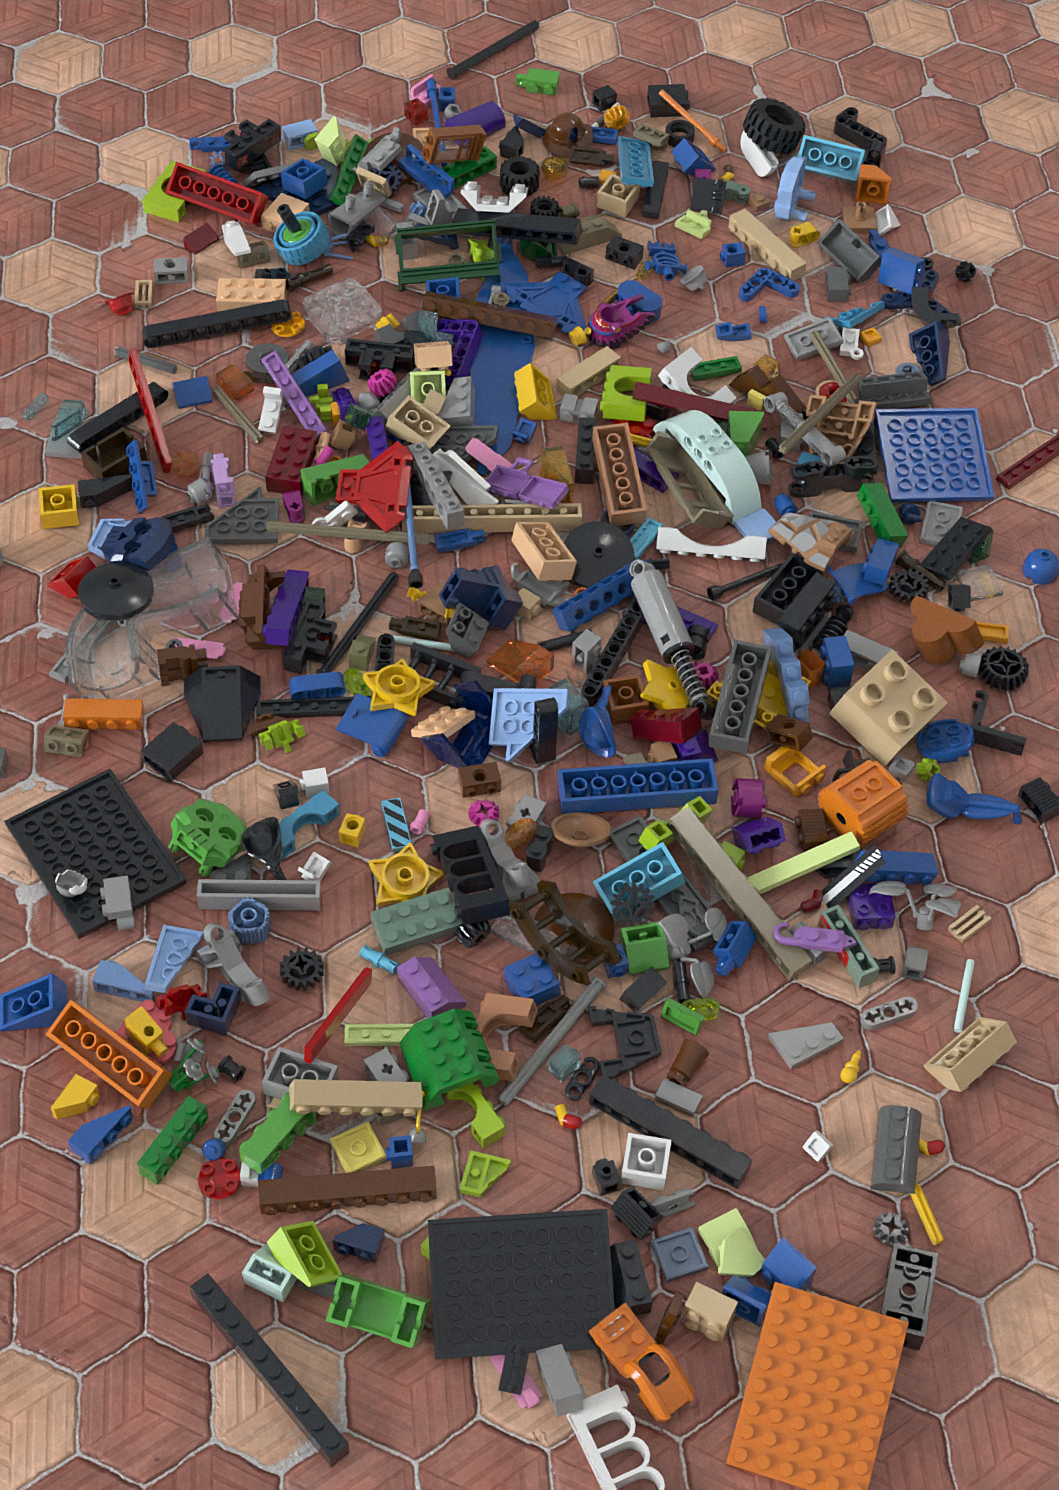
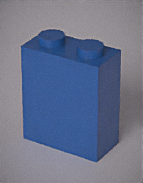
M895 248L883 251L878 283L912 295L913 287H922L925 259Z

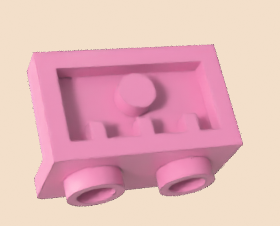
M433 74L411 88V100L423 108L432 104L431 98L427 96L428 87L426 82L430 78L434 79ZM436 84L437 88L439 89V93H440V87H441V86L438 85V84Z

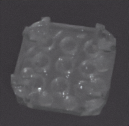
M347 278L303 298V315L305 320L309 319L323 335V340L326 343L331 341L340 342V345L346 344L347 338L371 327L377 330L375 324L382 318L380 304L354 278Z

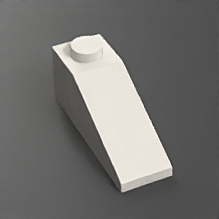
M228 221L225 225H222L225 244L235 256L251 253L244 232L238 222Z

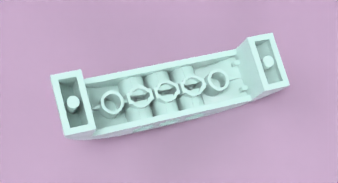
M689 410L654 426L653 431L655 433L659 431L669 434L671 438L675 437L726 498L725 505L734 514V517L729 520L732 525H734L735 521L762 509L758 484L749 463L738 447L711 417L701 411Z

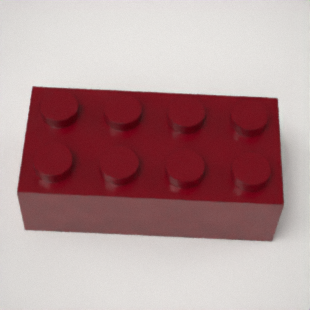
M288 426L282 427L265 476L267 491L282 494L300 490L302 496L301 469L312 466L316 454L315 448L318 444L317 431Z

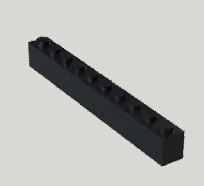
M209 1273L192 1284L190 1291L195 1302L329 1466L333 1467L349 1454V1443Z

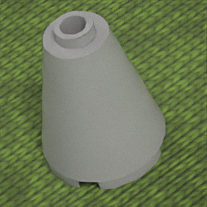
M764 450L745 457L754 473L757 484H773L771 481L773 479L772 460H769L770 450Z

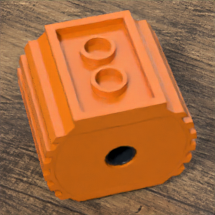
M869 759L823 788L818 794V806L823 809L825 821L840 836L852 831L860 848L904 820L909 812L907 808L909 807L908 798L903 792L900 779L893 777L876 760L872 762Z

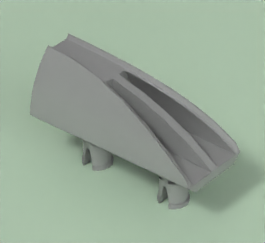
M366 181L363 190L358 194H348L346 202L328 214V223L333 236L347 234L346 237L341 238V240H344L363 220L365 222L368 221L384 204L386 197L373 190L374 183L372 181Z

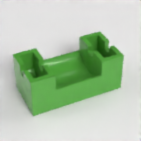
M347 1273L338 1277L334 1290L335 1296L330 1304L326 1318L327 1322L346 1328L351 1326L389 1338L391 1342L410 1348L419 1345L432 1300Z

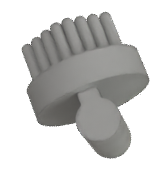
M178 1042L174 1060L182 1062L192 1049L191 1044ZM196 1050L190 1059L200 1064L203 1053Z

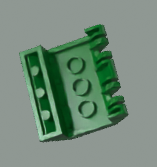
M451 1009L415 1023L399 1042L413 1082H421V1088L425 1092V1096L422 1098L424 1111L444 1104L441 1094L480 1079L484 1088L499 1081L495 1066L489 1063L491 1056L482 1033L476 1030L478 1029V1023L472 1011Z

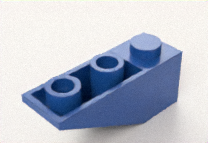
M129 1105L83 1124L68 1140L70 1150L89 1164L95 1159H99L108 1144L113 1143L117 1139L118 1133L132 1122L133 1113Z

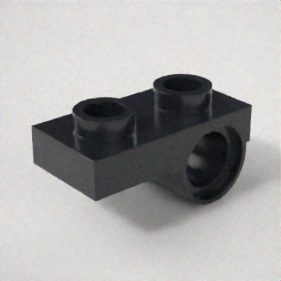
M569 257L563 259L562 273L575 278L576 281L585 286L593 282L594 269Z
M285 268L256 269L254 274L255 279H284L285 277H291Z

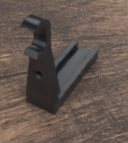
M977 690L975 696L983 699V702L976 700L973 701L972 705L973 708L977 709L972 724L975 737L974 743L1021 756L1027 738L980 725L988 694L985 691Z

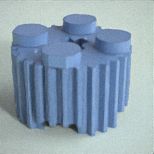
M249 897L247 899L243 898L239 904H235V907H232V910L228 912L230 930L235 931L240 944H257V942H264L268 938L267 934L271 930L269 909L265 907V904L262 905V902L258 903V900L253 899V897L251 899Z

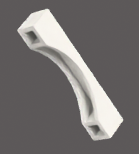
M659 526L656 549H660V553H670L673 550L678 551L680 555H688L689 552L696 553V556L700 557L714 554V558L724 559V556H732L733 560H742L745 557L750 558L749 561L760 562L761 559H765L767 537L747 535L732 544L710 546L689 539L677 528Z

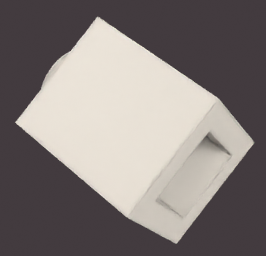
M325 768L302 771L303 779H300L299 782L301 791H305L306 798H311L322 790L329 794V783Z

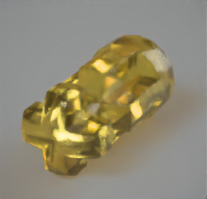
M645 261L641 263L642 266L639 267L636 273V278L639 280H644L647 274Z

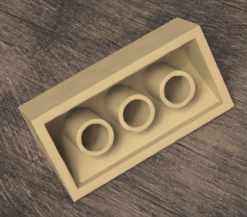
M978 1017L923 1066L947 1089L961 1092L966 1090L969 1084L976 1078L982 1076L983 1072L994 1065L1003 1054L1009 1052L1017 1041L1007 1022Z

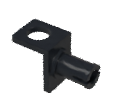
M847 750L843 758L845 768L837 769L832 781H836L840 778L841 774L848 773L870 758L855 760L852 751Z

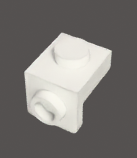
M313 851L304 868L299 867L298 871L303 873L301 877L305 880L321 881L332 862Z

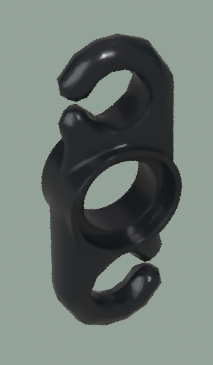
M587 1057L584 1059L585 1063L593 1062L594 1068H587L586 1064L582 1063L580 1068L575 1070L565 1088V1096L569 1100H580V1095L584 1094L585 1089L591 1086L593 1079L600 1069L599 1061L596 1058ZM579 1075H586L588 1081L580 1083L576 1078ZM577 1089L580 1095L572 1096L570 1091Z

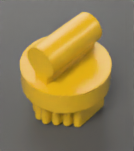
M389 313L386 317L383 316L375 326L377 329L391 324L395 330L400 326V323L392 313Z
M580 326L575 327L568 334L572 344L575 347L586 344V337L591 333V329L587 327L583 331Z

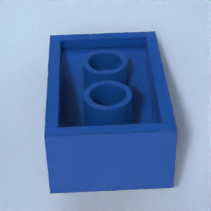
M51 973L0 994V1030L4 1032L52 1026L67 1005V984Z

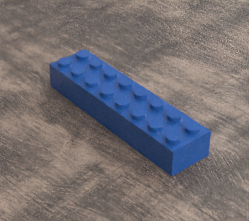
M713 758L558 769L557 785L561 815L572 812L595 813L685 806L688 802L699 796L707 804L717 803L718 785Z

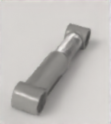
M778 392L764 398V406L767 412L779 414L795 430L805 421L788 405V399L783 392ZM815 426L802 438L821 456V460L826 467H831L845 461L846 454L843 447L840 445L835 446Z

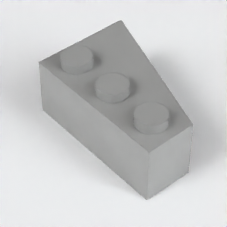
M471 376L454 378L437 416L451 426L474 425L475 388Z

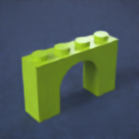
M171 161L165 167L161 176L157 178L155 184L151 186L147 195L143 197L142 205L144 206L145 213L180 222L186 214L185 200L165 194L176 163ZM193 167V168H195V169H198V170H201V171L206 172V170Z
M611 365L610 372L606 374L602 401L600 403V411H603V418L632 421L645 420L646 402L633 400V396L623 395L620 392L634 391L636 381L651 384L652 368Z

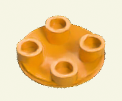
M293 312L292 318L289 321L273 324L272 330L278 336L292 337L302 332L305 327V321L301 317V313Z

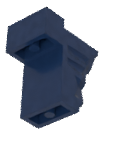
M499 565L470 571L462 567H456L439 594L445 608L456 609L457 604L460 602L473 612L481 614L489 622L488 627L503 630L507 629L523 604L518 591L510 588Z

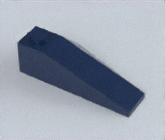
M935 321L909 334L910 348L916 355V360L921 365L931 386L946 380L950 346L948 328Z

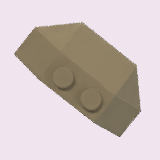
M590 215L580 218L583 232L577 245L557 243V246L563 255L609 242L614 235L622 237V234L613 223L600 216Z

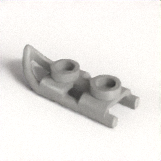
M679 1189L670 1197H657L651 1205L663 1217L696 1206L694 1201L689 1202V1196L694 1194V1190ZM676 1203V1208L669 1209V1205Z

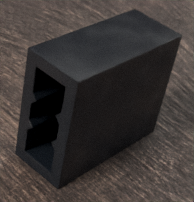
M685 84L648 85L647 101L650 118L682 116L659 95L662 89L686 111L690 110V100H688V90H685Z
M174 722L141 750L142 761L169 782L173 781L203 754L202 741L197 736H192L183 726H179Z

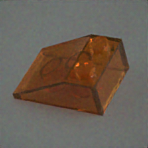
M510 638L487 660V664L517 683L522 675L529 674L536 677L538 684L554 669V654L540 645Z

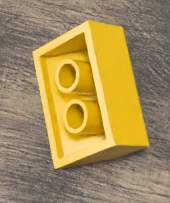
M531 363L514 372V383L517 389L516 396L519 402L518 409L520 413L530 420H555L557 415L551 380Z

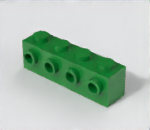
M484 146L479 161H454L441 169L454 179L455 190L467 184L468 181H472L496 169L497 155Z
M863 483L857 497L877 538L898 543V548H901L909 535L882 483Z
M190 1096L186 1098L137 1162L140 1175L157 1185L162 1178L168 1174L175 1161L180 1158L187 1145L193 1141L200 1128L207 1122L209 1117L206 1105Z

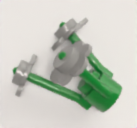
M188 1038L187 1042L191 1044L192 1049L178 1067L172 1071L173 1076L168 1081L177 1092H180L183 1088L187 1090L192 1085L208 1077H211L215 1084L219 1082L217 1078L220 1076L219 1069L215 1065L211 1066L209 1062H206L208 1073L203 1074L200 1064L190 1059L196 1050L203 1054H206L207 1051L203 1048L205 1045L202 1043V1040Z

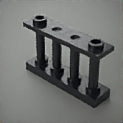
M413 642L410 647L411 659L413 660L409 667L415 670L419 663L428 665L429 667L423 675L427 679L432 677L436 669L446 672L438 687H434L422 697L448 706L450 709L463 708V698L458 692V688L454 694L444 690L453 676L460 678L461 673L464 671L481 674V668Z

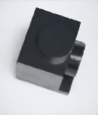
M606 1158L596 1161L592 1167V1175L600 1196L620 1191L622 1179L618 1174L614 1160L608 1161Z

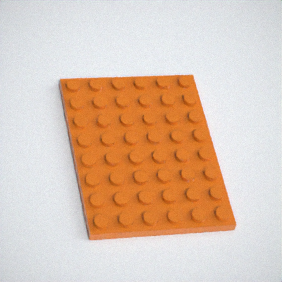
M774 1282L725 1465L804 1490H868L909 1322Z

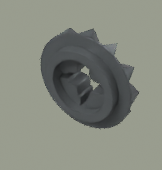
M885 1211L883 1214L878 1215L873 1224L875 1236L879 1241L887 1245L902 1243L909 1232L908 1223H906L903 1216H899L895 1211L892 1213ZM892 1221L894 1224V1228L896 1229H894L890 1235L888 1231L889 1228L887 1226H889V1224Z

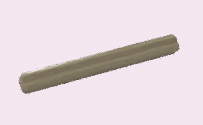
M220 385L213 387V394L254 442H262L263 435Z

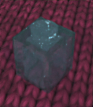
M565 1044L548 1058L547 1069L559 1081L563 1082L575 1070L580 1068V1054L575 1048H570Z

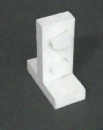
M264 386L263 395L265 400L258 430L260 433L276 435L281 409H285L286 400L280 388Z

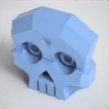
M797 155L792 157L786 164L781 176L777 194L778 199L775 201L774 210L776 218L789 222L791 219L806 222L808 212L796 210L795 208L800 198L814 202L816 192L805 190L802 187L807 157Z

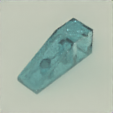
M63 400L51 424L52 441H57L82 425L84 418H87V408H85L84 401Z

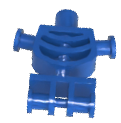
M648 241V255L654 257L652 262L649 260L645 262V269L647 271L653 269L656 274H664L666 281L673 280L674 275H677L678 271L686 274L688 265L680 264L679 258L675 256L676 248L674 243L667 244V242H663L660 245L659 241H656V243Z

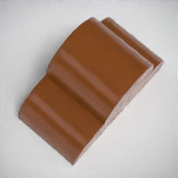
M917 595L912 600L910 608L915 619L912 626V634L926 662L931 664L945 663L953 658L956 653L970 654L983 646L984 641L975 620Z

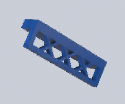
M407 145L406 156L398 160V166L431 193L432 190L438 189L445 199L452 195L454 179L435 163L429 165L423 158L422 153L413 145Z

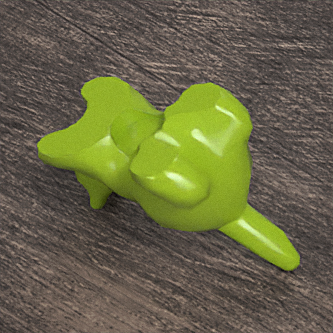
M468 239V242L471 244L469 256L473 255L474 262L494 260V249L488 247L486 240Z

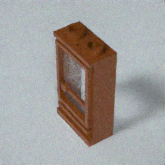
M480 125L429 128L422 156L429 165L441 162L479 161L487 134Z

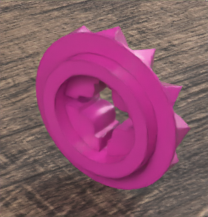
M478 799L476 803H471V807L468 809L469 819L472 823L479 826L486 818L497 821L500 816L499 806H496L494 801L490 802L487 799L480 801ZM481 808L487 811V817L484 813H481Z

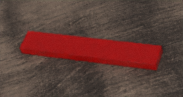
M365 967L305 1045V1062L309 1064L313 1062L370 986L372 979L371 968Z

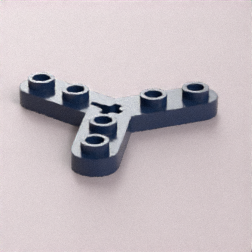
M927 270L922 276V287H929L932 295L938 283V273L934 270ZM905 292L887 293L881 297V301H884V309L913 308L911 294ZM933 297L931 298L932 310L938 313H951Z

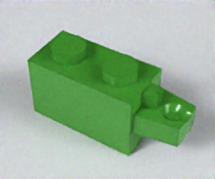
M529 68L528 74L516 75V85L525 87L526 92L556 96L560 72Z

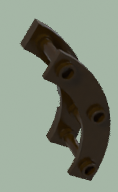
M544 880L538 882L536 885L539 894L526 903L508 902L511 916L515 919L522 934L536 951L538 957L572 981L590 985L588 973L603 962L615 966L621 962L616 943L608 942L596 935L594 937L590 936L585 932L586 928L575 916L570 917L565 910L567 905L558 890L556 882ZM543 901L549 911V915L534 924L528 911ZM552 922H556L564 933L548 943L539 931ZM569 939L579 949L565 957L555 948ZM585 954L594 957L585 965L575 962Z

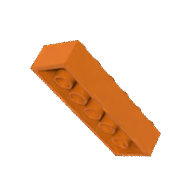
M71 999L45 1034L137 1106L147 1110L173 1075L82 1004Z

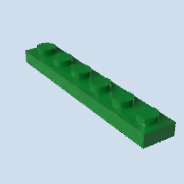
M357 134L352 137L330 196V200L339 206L346 202V196L351 193L357 173L352 169L354 167L357 168L359 161L363 159L369 143Z

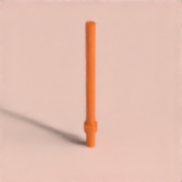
M663 89L659 92V95L703 134L713 147H717L723 154L727 152L728 149L720 142L717 136H713Z

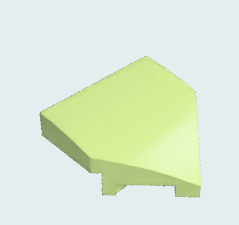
M687 210L686 215L676 220L675 227L703 239L710 232L712 221L707 217V210H702L699 213Z
M741 1227L732 1231L722 1241V1245L717 1247L720 1252L719 1275L751 1277L762 1268V1264L765 1261Z

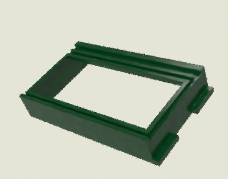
M495 219L396 228L395 248L396 255H399L400 272H397L399 291H406L405 285L426 283V280L459 277V280L497 276V282H501L499 264L502 263L501 244H497ZM492 230L494 260L404 269L402 239Z

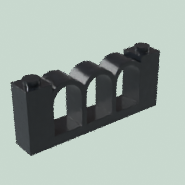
M479 825L432 835L431 853L433 856L436 855L438 862H441L442 872L447 875L448 887L450 891L454 892L456 918H460L462 925L511 915L508 895Z

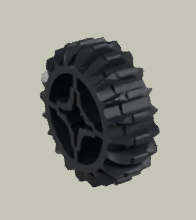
M993 646L991 650L987 649L981 655L978 674H980V680H984L985 685L990 684L991 689L995 687L998 691L1000 689H1004L1005 692L1008 689L1014 691V689L1020 688L1026 682L1029 674V664L1026 663V658L1022 657V653H1016V649L1010 650L1009 646L1006 649L1002 646L997 649Z

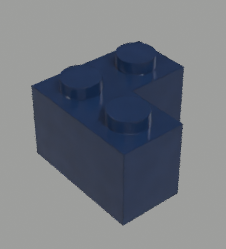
M219 982L213 999L192 994L185 1010L187 1024L227 1035L241 1002L240 988Z

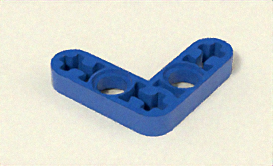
M763 267L758 269L740 287L739 299L745 302L751 301L765 286L787 297L794 298L798 296L800 287L798 283L769 268ZM775 281H780L781 284H776V283H774V282H775ZM752 283H757L759 286H754Z

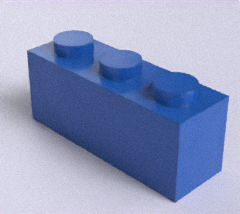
M878 538L876 544H872L862 572L865 573L863 580L885 586L899 547L898 543Z

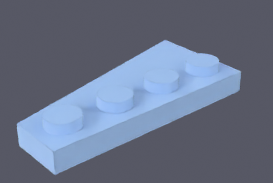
M163 925L145 981L144 990L166 993L203 939V932Z

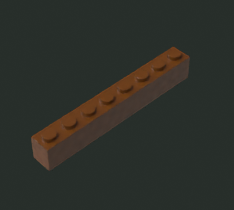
M425 291L421 309L423 313L453 319L476 320L478 324L553 339L557 324V317L429 291Z
M435 1166L259 1180L261 1214L276 1215L279 1212L293 1214L303 1210L317 1212L326 1208L340 1210L350 1206L362 1208L373 1204L385 1206L388 1203L396 1202L399 1204H407L410 1201L429 1202L432 1199H437Z

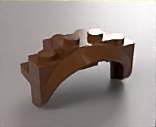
M265 564L257 565V572L249 575V582L243 583L242 591H240L238 624L244 630L245 642L252 650L281 646L266 644V636H263V626L269 614L270 592L284 582L286 573L285 571L270 572Z

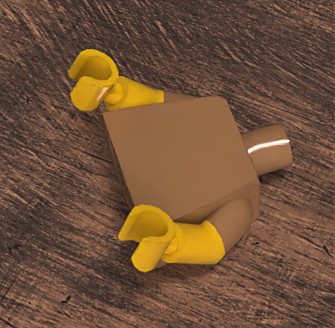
M436 585L434 588L425 591H419L417 588L410 587L407 597H412L414 602L418 600V612L448 627L455 609L445 608L439 597L444 586Z

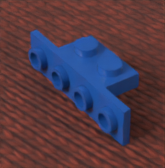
M134 440L127 446L126 452L130 461L129 471L133 479L132 489L135 491V506L137 507L138 514H142L149 508L147 497H156L158 492L153 462L141 461L138 440Z

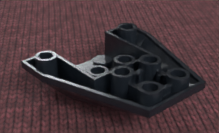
M237 665L201 667L185 678L184 697L203 742L242 740L261 694L260 676Z

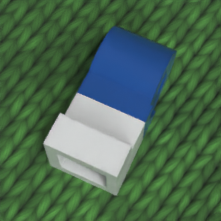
M242 1162L240 1173L241 1185L259 1187V1180L282 1178L283 1167L280 1164L273 1163L261 1175Z

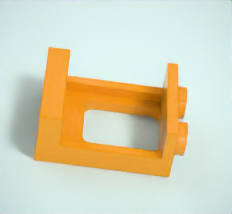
M782 746L766 757L764 769L797 798L801 794L809 792L816 783L820 784L824 780L826 766L823 764L818 768L802 752ZM794 764H799L810 775L795 786L783 775V772Z

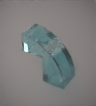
M421 310L417 316L419 330L431 342L448 341L452 348L453 334L437 332L438 313Z

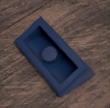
M513 116L517 128L538 138H541L546 132V129L522 117Z

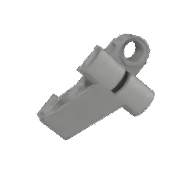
M484 819L481 822L480 830L506 890L509 902L521 900V895L523 898L538 894L539 891L536 885L539 882L538 876L527 866V863L515 857L507 842L503 826L494 819ZM491 824H494L495 828L493 832L489 833L488 827Z
M216 923L208 924L203 932L207 945L196 951L201 964L206 968L217 967L232 986L240 988V995L244 1002L258 1006L268 1001L270 993L262 979L255 976L241 956L243 946L240 944L235 931H228ZM215 929H218V936L216 938H213V931Z

